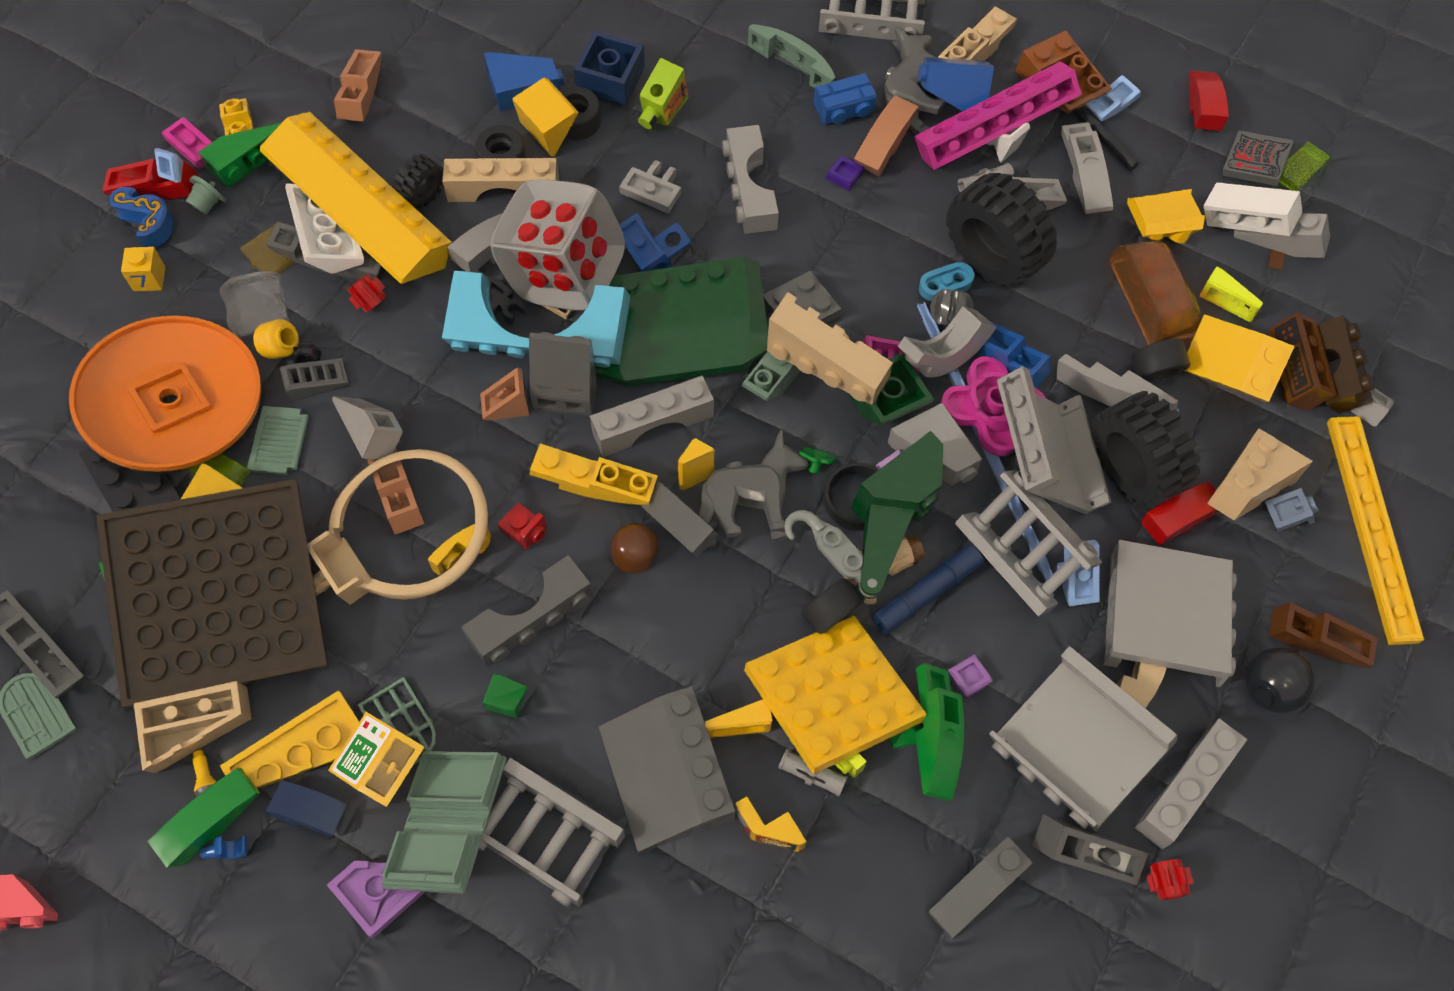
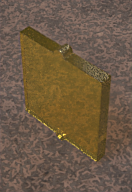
M276 224L240 248L241 252L251 261V266L257 268L268 280L294 263V261L267 248L266 244Z

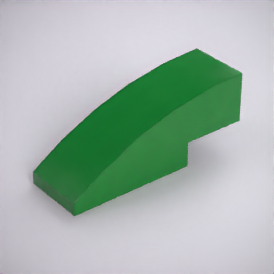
M236 768L181 809L148 843L166 868L183 866L207 841H214L215 838L219 837L260 792L243 769Z

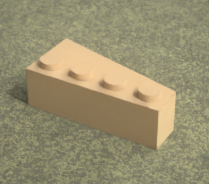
M787 292L769 318L767 351L776 359L785 360L797 366L803 373L813 374L822 379L827 385L834 388L838 387L850 393L854 399L873 405L890 377L893 362L860 340L853 343L844 329L836 324L834 327L828 326L817 318L820 313L811 307L807 311L794 303L797 298Z

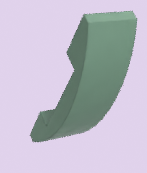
M755 24L749 26L748 46L766 58L776 53L810 75L809 85L813 88L835 81V75L826 60L801 39L772 27Z

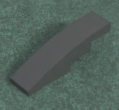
M6 590L0 594V636L49 692L57 699L85 678L83 674L11 593Z

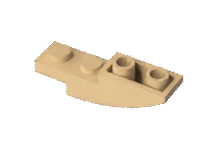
M995 6L973 29L968 27L938 58L985 61L998 49L1000 41L1014 28L1017 19Z

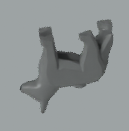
M895 27L898 41H893V45L900 52L902 62L897 67H890L885 75L886 82L884 84L883 96L886 105L896 95L919 106V111L937 115L946 101L928 97L925 93L927 90L921 85V81H918V70L920 64H924V57L937 58L927 51L932 38L930 35H907L902 29ZM917 111L908 129L915 135H918L930 127L924 125L918 118Z
M780 430L774 446L764 457L761 464L744 466L742 462H731L726 465V468L713 471L709 479L703 484L699 517L713 529L719 525L726 538L742 535L741 527L735 524L734 520L737 504L747 508L764 510L767 518L771 540H786L787 535L784 529L785 521L782 516V504L787 493V475L806 469L809 465L808 459L800 456L791 447L784 445V432ZM715 539L709 544L708 547L716 546Z

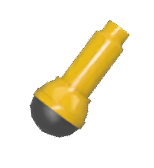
M202 750L193 752L194 758L192 759L197 778L194 788L196 796H199L217 782L210 774L207 758Z

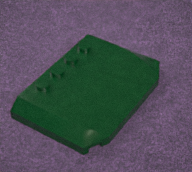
M740 257L614 275L609 286L623 287L630 295L620 365L610 364V367L595 366L597 378L603 379V377L616 380L620 385L634 386L743 371L752 366V361L768 352V326L759 261Z

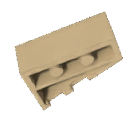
M1258 428L1207 504L1235 521L1259 506L1267 498H1272L1285 487L1295 484L1313 461Z
M235 681L134 703L142 770L156 774L251 720L247 687Z

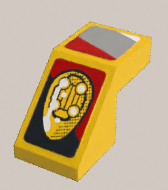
M748 797L735 803V813L752 840L797 852L805 848L806 840L789 812L764 825Z

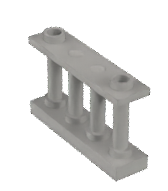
M830 0L829 10L821 9L818 32L898 41L895 27H899L907 35H923L925 21L916 20L918 4L925 5V0H882L880 16L865 14L866 0H856L855 13L839 11L840 0ZM892 1L907 3L906 19L891 17Z
M1016 469L1004 471L1000 477L1008 486L981 514L976 512L963 514L955 524L1039 617L1051 612L1059 604L1053 598V592L1081 565L1086 570L1099 566L1102 561L1096 556V549L1089 542L1082 541L1042 497L1025 491L1021 471ZM1017 495L1029 509L1002 537L997 536L990 528V522ZM1039 518L1051 532L1023 560L1018 559L1011 551V545ZM1060 541L1073 556L1045 583H1040L1032 575V568Z
M510 758L503 769L508 778L506 781L508 786L490 811L488 824L483 833L479 850L484 851L488 847L554 890L551 896L563 905L569 907L572 902L580 907L583 899L581 895L575 892L576 888L603 847H608L609 844L617 848L625 838L624 829ZM526 789L536 796L534 799L536 803L507 846H504L490 837V834L519 792L523 793ZM554 807L564 814L562 817L564 821L535 865L519 856L518 853L546 811H551ZM582 825L592 832L590 835L592 840L564 883H561L546 872L574 829H579Z

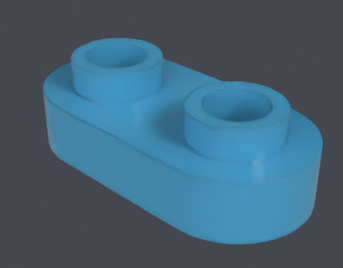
M955 262L929 271L921 277L919 292L923 298L932 301L934 295L942 289L967 291L972 285L974 271L968 264L963 262Z

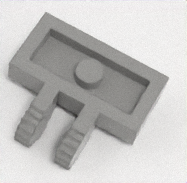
M657 160L652 163L647 172L632 167L619 186L620 194L669 214L681 195V187L673 184L677 169L670 166L661 179L657 176L661 172L662 163Z

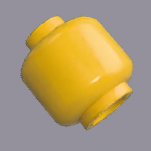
M284 319L267 321L256 328L253 336L254 346L261 356L267 359H280L294 354L293 347H298L299 335L296 328Z

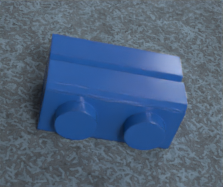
M866 73L816 86L813 102L823 125L831 123L841 124L846 119L857 116L863 118L874 112L877 97Z

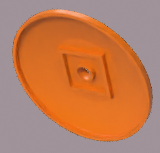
M159 316L128 324L99 341L85 355L75 371L69 391V406L72 419L79 434L100 456L120 466L135 470L153 472L173 471L192 467L216 457L231 447L246 432L260 404L261 378L251 351L229 330L200 318ZM168 395L177 396V399L172 403L166 404L162 402L163 398Z

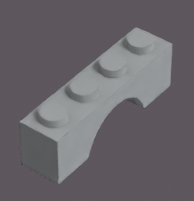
M759 125L728 128L726 140L722 141V150L724 157H729L727 175L728 179H733L734 184H731L733 201H738L739 205L736 207L738 224H743L745 234L777 230L779 212L774 190L758 186L749 177V173L754 168L763 164L764 145Z
M703 376L591 415L592 433L602 456L606 457L630 448L639 436L659 425L681 423L688 427L713 418L714 399Z
M1220 718L1217 719L1205 730L1189 752V756L1181 769L1150 805L1134 828L1161 850L1172 844L1248 739Z

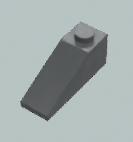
M1046 814L1042 816L1032 844L1034 848L1053 860L1134 885L1138 884L1148 853L1144 850Z
M1007 837L928 913L945 933L953 939L1033 862Z

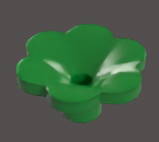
M804 447L799 451L800 456L810 460L808 471L812 473H819L821 464H833L836 461L834 455L828 454L823 450Z

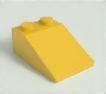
M1204 314L1187 351L1191 365L1185 371L1261 402H1269L1294 346L1265 334Z

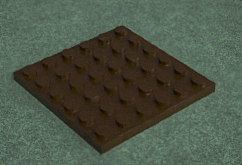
M297 479L96 515L122 708H132L134 703L235 681L244 685L329 667Z

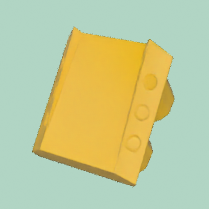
M1192 189L1128 198L1127 204L1142 236L1152 240H1161L1163 237H1169L1176 243L1184 244L1191 234L1202 230L1205 215L1201 214L1191 195Z

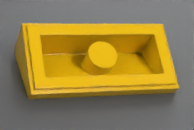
M696 438L691 441L678 460L679 489L682 491L708 480L714 471L715 450Z

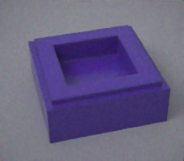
M841 155L827 172L826 179L850 191L864 173V167Z

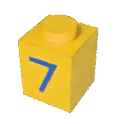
M154 247L124 248L121 273L132 290L161 291L163 289L166 266Z

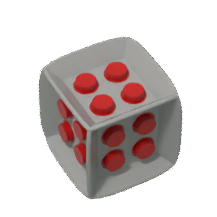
M537 179L526 181L515 192L493 232L490 246L498 267L512 289L521 298L531 303L548 307L586 310L593 296L595 285H610L622 260L625 240L608 201L599 190L581 183Z

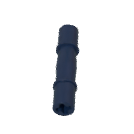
M969 544L948 560H943L939 568L921 578L903 594H896L891 601L871 614L874 625L882 634L888 635L909 618H914L915 612L936 600L951 586L959 585L964 578L984 564V560L980 552Z

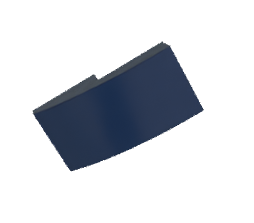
M281 780L265 813L293 826L303 825L330 838L347 804L315 790Z

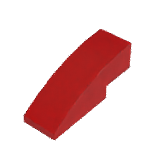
M1190 70V115H1194L1195 129L1222 131L1229 115L1226 92L1220 76L1216 72Z
M149 159L107 169L102 192L110 195L120 187H133L139 196L151 194L157 195L162 199L188 197L192 191L194 184L190 182L191 177H198V173L183 160L181 182H174L159 177L156 160Z
M1209 481L1188 489L1147 512L1141 524L1158 545L1162 546L1176 536H1182L1220 512L1207 504L1216 489Z

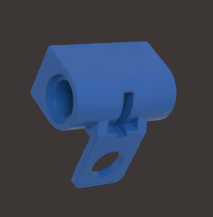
M635 213L620 224L625 246L642 271L670 268L672 264L669 259L691 244L690 239L679 223H674L654 238L638 213ZM671 234H679L681 237L679 244L675 247L666 245V239Z

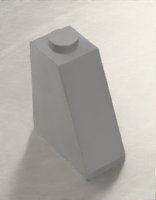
M943 403L891 428L888 444L896 451L899 449L901 453L929 431H932L943 443L942 480L951 486L960 481L966 483L978 474L982 458Z

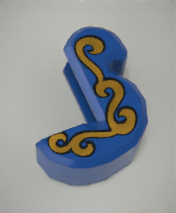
M120 187L110 194V204L112 208H117L116 212L119 219L140 224L136 236L143 247L157 248L169 239L173 232L175 221L162 198L151 194L139 196L133 187Z

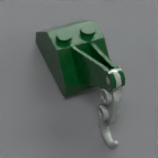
M929 431L861 483L850 508L862 521H865L862 553L839 528L822 521L817 515L806 510L795 511L787 517L784 524L785 534L790 540H793L795 538L792 532L793 524L797 521L806 522L812 529L818 549L838 572L848 579H856L858 581V590L861 596L866 599L876 598L883 588L909 523L913 520L917 523L923 520L931 512L930 507L938 500L936 494L942 486L943 443L932 431Z

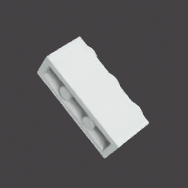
M1216 183L1203 205L1207 226L1284 236L1291 235L1302 214L1300 191Z

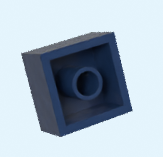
M593 31L574 68L576 86L585 87L593 91L598 98L626 106L645 68L644 45Z

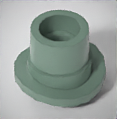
M197 176L191 177L190 182L194 185L185 201L190 206L207 215L219 200L224 203L227 199L214 188L216 183L213 181L207 183Z

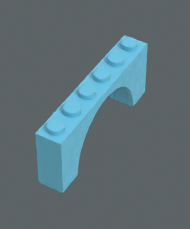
M454 270L442 339L451 345V349L461 352H468L469 348L479 349V352L488 355H496L497 351L507 352L508 356L515 358H524L525 354L529 355V338L520 337L506 331L496 320L490 301L491 282L482 273ZM595 285L593 296L584 313L570 327L555 335L565 337L581 336L585 339H591L595 366L610 367V364L620 365L630 295L623 287Z

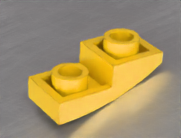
M246 98L240 100L230 99L223 104H219L225 135L254 129Z
M475 524L453 535L428 558L433 572L440 576L460 559L469 545ZM488 526L479 554L483 553L490 543L491 534Z

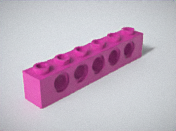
M1058 62L919 133L914 137L922 160L935 170L1080 96L1081 91L1075 70L1062 62Z

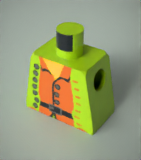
M659 59L640 93L643 112L638 118V122L644 128L652 129L656 122L664 126L669 125L688 100L689 95L684 68L665 59Z

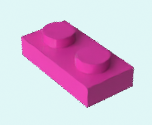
M184 117L161 132L164 139L200 170L205 166L198 152L211 144L212 141Z

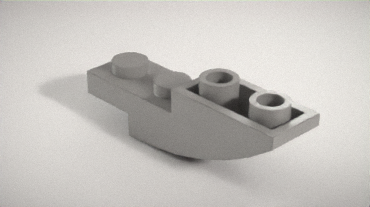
M1089 122L1062 126L1061 135L1073 167L1072 178L1084 213L1112 211L1113 201L1109 176L1097 131H1092Z

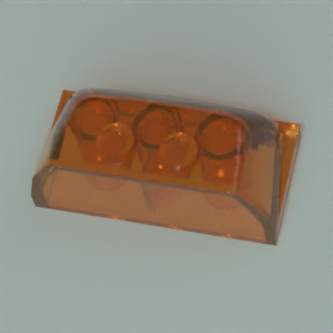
M1163 241L1137 242L1118 246L1111 253L1108 260L1148 345L1171 338H1180L1184 344L1191 343L1202 320V315L1190 284L1170 247Z

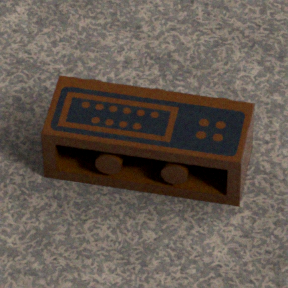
M1296 312L1269 329L1270 337L1294 346L1281 375L1284 387L1283 395L1289 405L1308 411L1337 395L1315 319Z

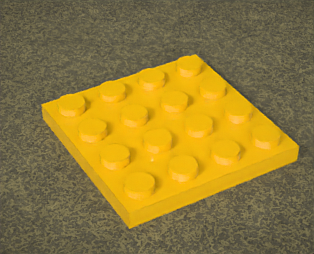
M855 616L835 624L826 633L819 634L816 632L745 664L744 671L813 775L922 723L927 715Z

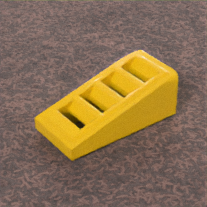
M762 699L705 721V726L710 738L765 733L771 731V710Z

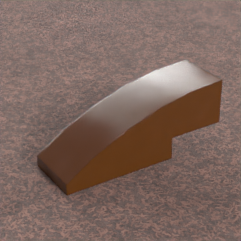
M1291 602L1273 609L1268 635L1284 644L1327 659L1371 668L1374 665L1377 637L1326 612L1315 615Z

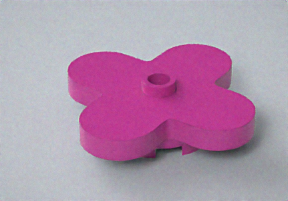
M983 356L975 359L969 367L966 375L968 386H952L944 392L939 404L943 403L958 426L976 427L979 442L987 452L995 456H1007L1013 453L1015 448L997 380L1007 375L1008 371L999 360ZM1034 388L1037 395L1045 398L1042 392Z

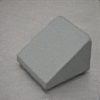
M1374 388L1371 391L1373 402L1352 409L1351 412L1360 416L1361 419L1370 425L1377 426L1391 409L1394 400Z

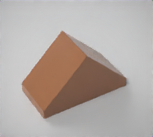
M515 368L480 393L483 420L490 421L529 416L527 389L521 368Z

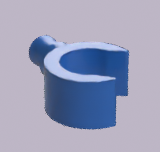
M244 835L241 839L235 841H222V836L214 839V844L209 845L207 848H201L199 852L202 859L216 858L222 860L247 856V836Z

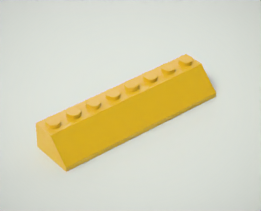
M311 112L287 117L260 146V152L311 198L314 203L400 284L446 268L449 256L448 246L452 242Z

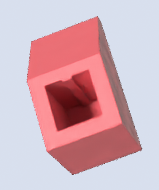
M13 874L0 875V931L7 930L8 924L20 923L21 928L43 927V922L57 921L58 913L27 880Z

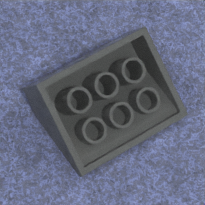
M692 686L659 696L598 726L638 853L735 820V809Z

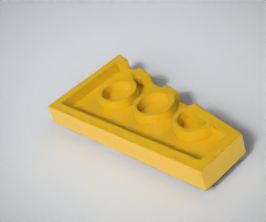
M338 690L229 759L220 767L225 775L236 768H242L257 789L334 762L357 727L359 720Z

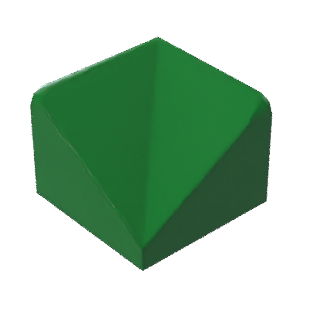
M494 673L483 704L486 710L517 718L528 687Z

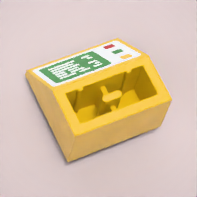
M366 712L328 771L387 807L421 754L424 746Z

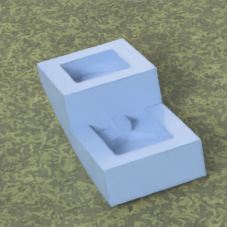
M1123 75L1110 85L1112 88L1110 93L1084 105L1100 121L1107 120L1140 97L1141 91Z

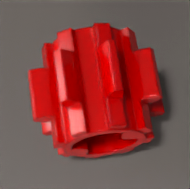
M366 274L347 290L351 294L349 301L357 310L362 307L365 312L370 311L386 297L383 292L385 286L377 276L372 279L369 274Z
M1181 859L1161 861L1150 866L1151 875L1147 876L1151 893L1157 892L1159 900L1177 899L1191 894L1189 886L1194 884L1190 867L1184 868Z

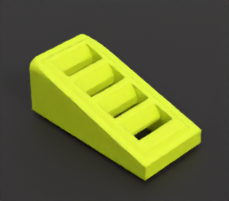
M1217 266L1199 295L1201 298L1248 322H1252L1263 304L1255 295Z

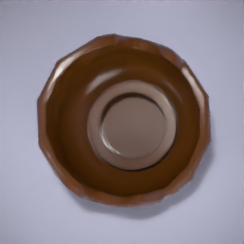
M637 523L622 526L614 535L611 544V557L614 565L624 572L633 574L648 570L658 553L659 544L656 534L647 526Z

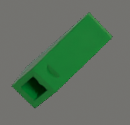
M281 123L221 136L198 153L206 169L223 186L228 188L268 160L260 152V146Z

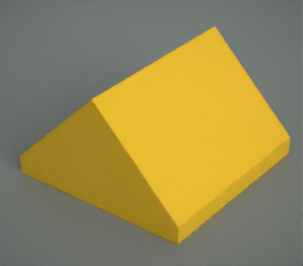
M542 78L512 98L521 124L551 157H554L579 112L548 78Z

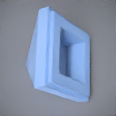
M156 148L154 152L158 176L174 182H181L183 160L175 153Z

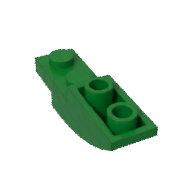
M923 663L916 668L921 707L927 715L923 719L924 728L915 732L923 795L949 801L953 799L963 753L964 711L962 695L951 691L948 670Z

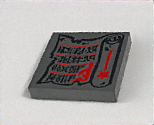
M1239 130L1224 165L1222 176L1278 187L1294 140Z

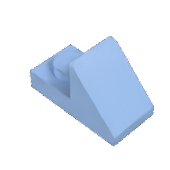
M1088 540L1087 542L1096 549V556L1099 558L1098 542L1096 540ZM1065 546L1064 562L1057 563V569L1073 556ZM1081 565L1062 584L1068 606L1100 602L1099 566L1086 570Z

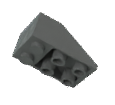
M530 332V397L533 409L591 416L598 386L591 339H585L581 336H557L549 332Z

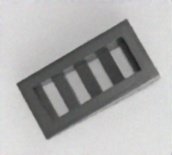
M342 358L290 364L280 367L285 391L291 401L349 386ZM335 369L337 378L332 379L330 371ZM324 373L325 380H319L318 374ZM311 376L312 381L307 382L306 377ZM299 379L300 383H294V380Z

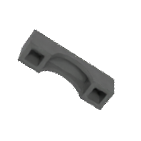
M569 555L542 572L544 579L543 593L537 604L530 610L519 615L508 616L498 614L488 608L461 626L466 639L486 666L503 661L509 656L512 649L520 644H528L536 637L537 632L544 627L556 625L572 608L578 609L589 601L592 595L591 584Z

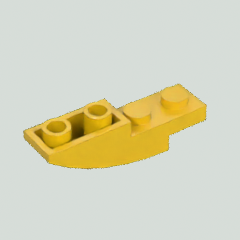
M543 444L539 445L530 468V475L557 483L560 490L605 501L637 505L649 504L658 477L657 475L599 457L598 461H594Z

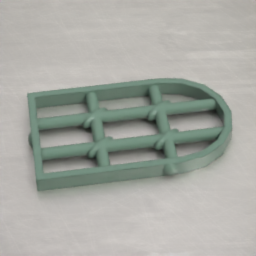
M404 677L358 704L364 715L366 711L363 707L374 702L383 717L380 720L394 729L396 728L391 719L399 714L403 715L412 729L406 736L409 738L417 737L420 744L424 746V751H433L437 737L432 724L433 721L427 716ZM403 683L413 697V700L407 704L401 702L394 688ZM390 692L399 709L390 714L389 712L386 713L378 700L379 697ZM417 704L427 721L421 726L415 725L407 712V709ZM429 726L432 731L430 747H428L420 733ZM421 757L417 758L414 765L420 762Z

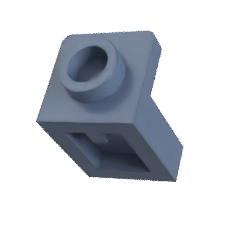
M1302 488L1265 501L1278 532L1308 521L1309 525L1315 523L1313 514L1318 512L1312 496L1305 497Z

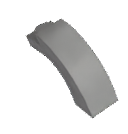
M962 306L948 327L936 337L920 341L904 336L898 347L906 353L905 359L925 377H939L952 372L974 356L997 327L977 310Z

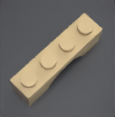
M556 158L444 159L443 185L448 202H476L481 193L494 188H507L517 191L523 183L529 180L546 179L559 181Z

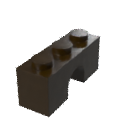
M1343 315L1318 324L1328 363L1341 359L1339 368L1331 374L1337 395L1326 400V405L1337 414H1341L1372 403L1371 391L1374 390V383L1370 375L1366 374L1364 365L1368 364V359L1364 350L1359 346L1358 340L1361 339V332L1355 322L1351 323Z

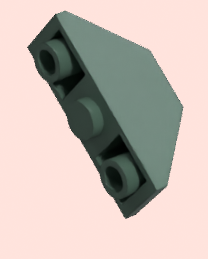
M767 352L744 380L742 386L762 399L769 401L782 395L799 374L800 370L797 366L785 360H778L770 352Z

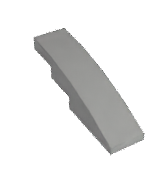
M1065 354L1058 360L1057 380L1079 393L1110 407L1137 392L1148 391V394L1152 392L1158 394L1159 401L1162 399L1167 400L1170 403L1169 409L1171 411L1177 410L1178 400L1130 370L1123 376H1119L1099 362L1088 368L1068 354Z

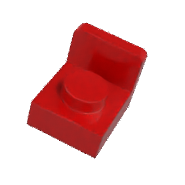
M517 503L497 524L500 531L526 550L533 543H539L545 536L547 529L545 517L541 513L535 515L520 503Z

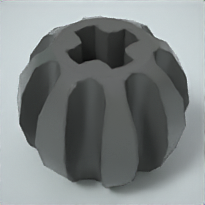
M942 289L934 295L930 304V313L937 324L949 325L962 306L973 309V301L966 292Z

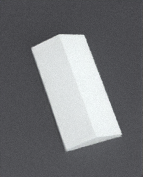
M286 183L285 189L304 261L331 274L362 265L364 257L360 245L296 184Z

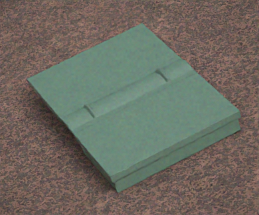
M423 751L406 799L410 803L411 811L405 823L404 831H397L382 873L383 881L381 887L383 889L465 894L507 759L505 756H501L498 752Z

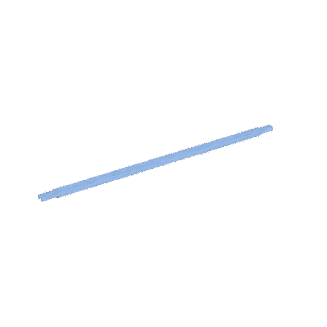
M925 302L924 304H918L917 307L923 318V323L932 339L939 335L940 331ZM958 369L947 373L953 386H965ZM972 426L978 438L977 428ZM982 447L1003 491L1008 485L1000 477L1005 471L999 456L990 454ZM1016 495L1008 505L1017 522L1025 511ZM1032 526L1022 534L1030 552L1039 544ZM1044 556L1036 565L1045 581H1047L1053 573L1046 556Z

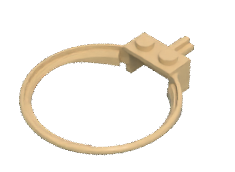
M421 449L400 451L387 455L362 470L350 481L336 499L330 515L329 530L308 543L309 552L321 570L314 575L317 596L329 587H332L340 598L351 605L366 593H373L391 599H417L437 593L453 584L470 568L477 558L487 532V503L483 490L475 476L456 459L440 452ZM409 458L433 460V462L442 464L458 474L470 490L475 506V525L468 547L460 559L448 571L424 583L398 585L371 578L347 540L340 536V532L343 531V521L347 505L352 495L370 474L389 463Z

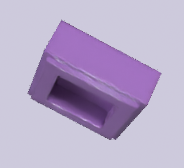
M975 654L948 670L949 678L965 700L993 682V679Z

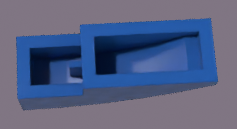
M994 324L997 328L977 354L981 357L988 356L999 360L1006 367L1008 374L1022 366L1029 369L1034 388L1037 389L1051 373L1050 356L1026 346L1025 337Z

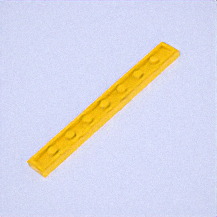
M1360 416L1330 418L1327 426L1388 645L1419 644L1424 640Z

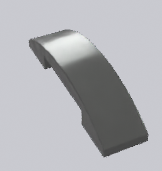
M280 222L276 223L266 244L267 248L296 263L329 273L304 261L296 227ZM361 247L364 263L334 273V275L360 279L364 275L369 274L373 279L376 276L378 278L382 266Z

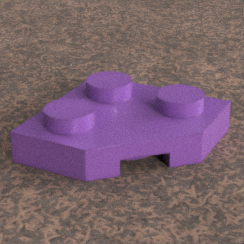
M353 861L330 881L327 886L366 934L373 939L425 892L383 889L381 887L383 881L382 873L386 863Z

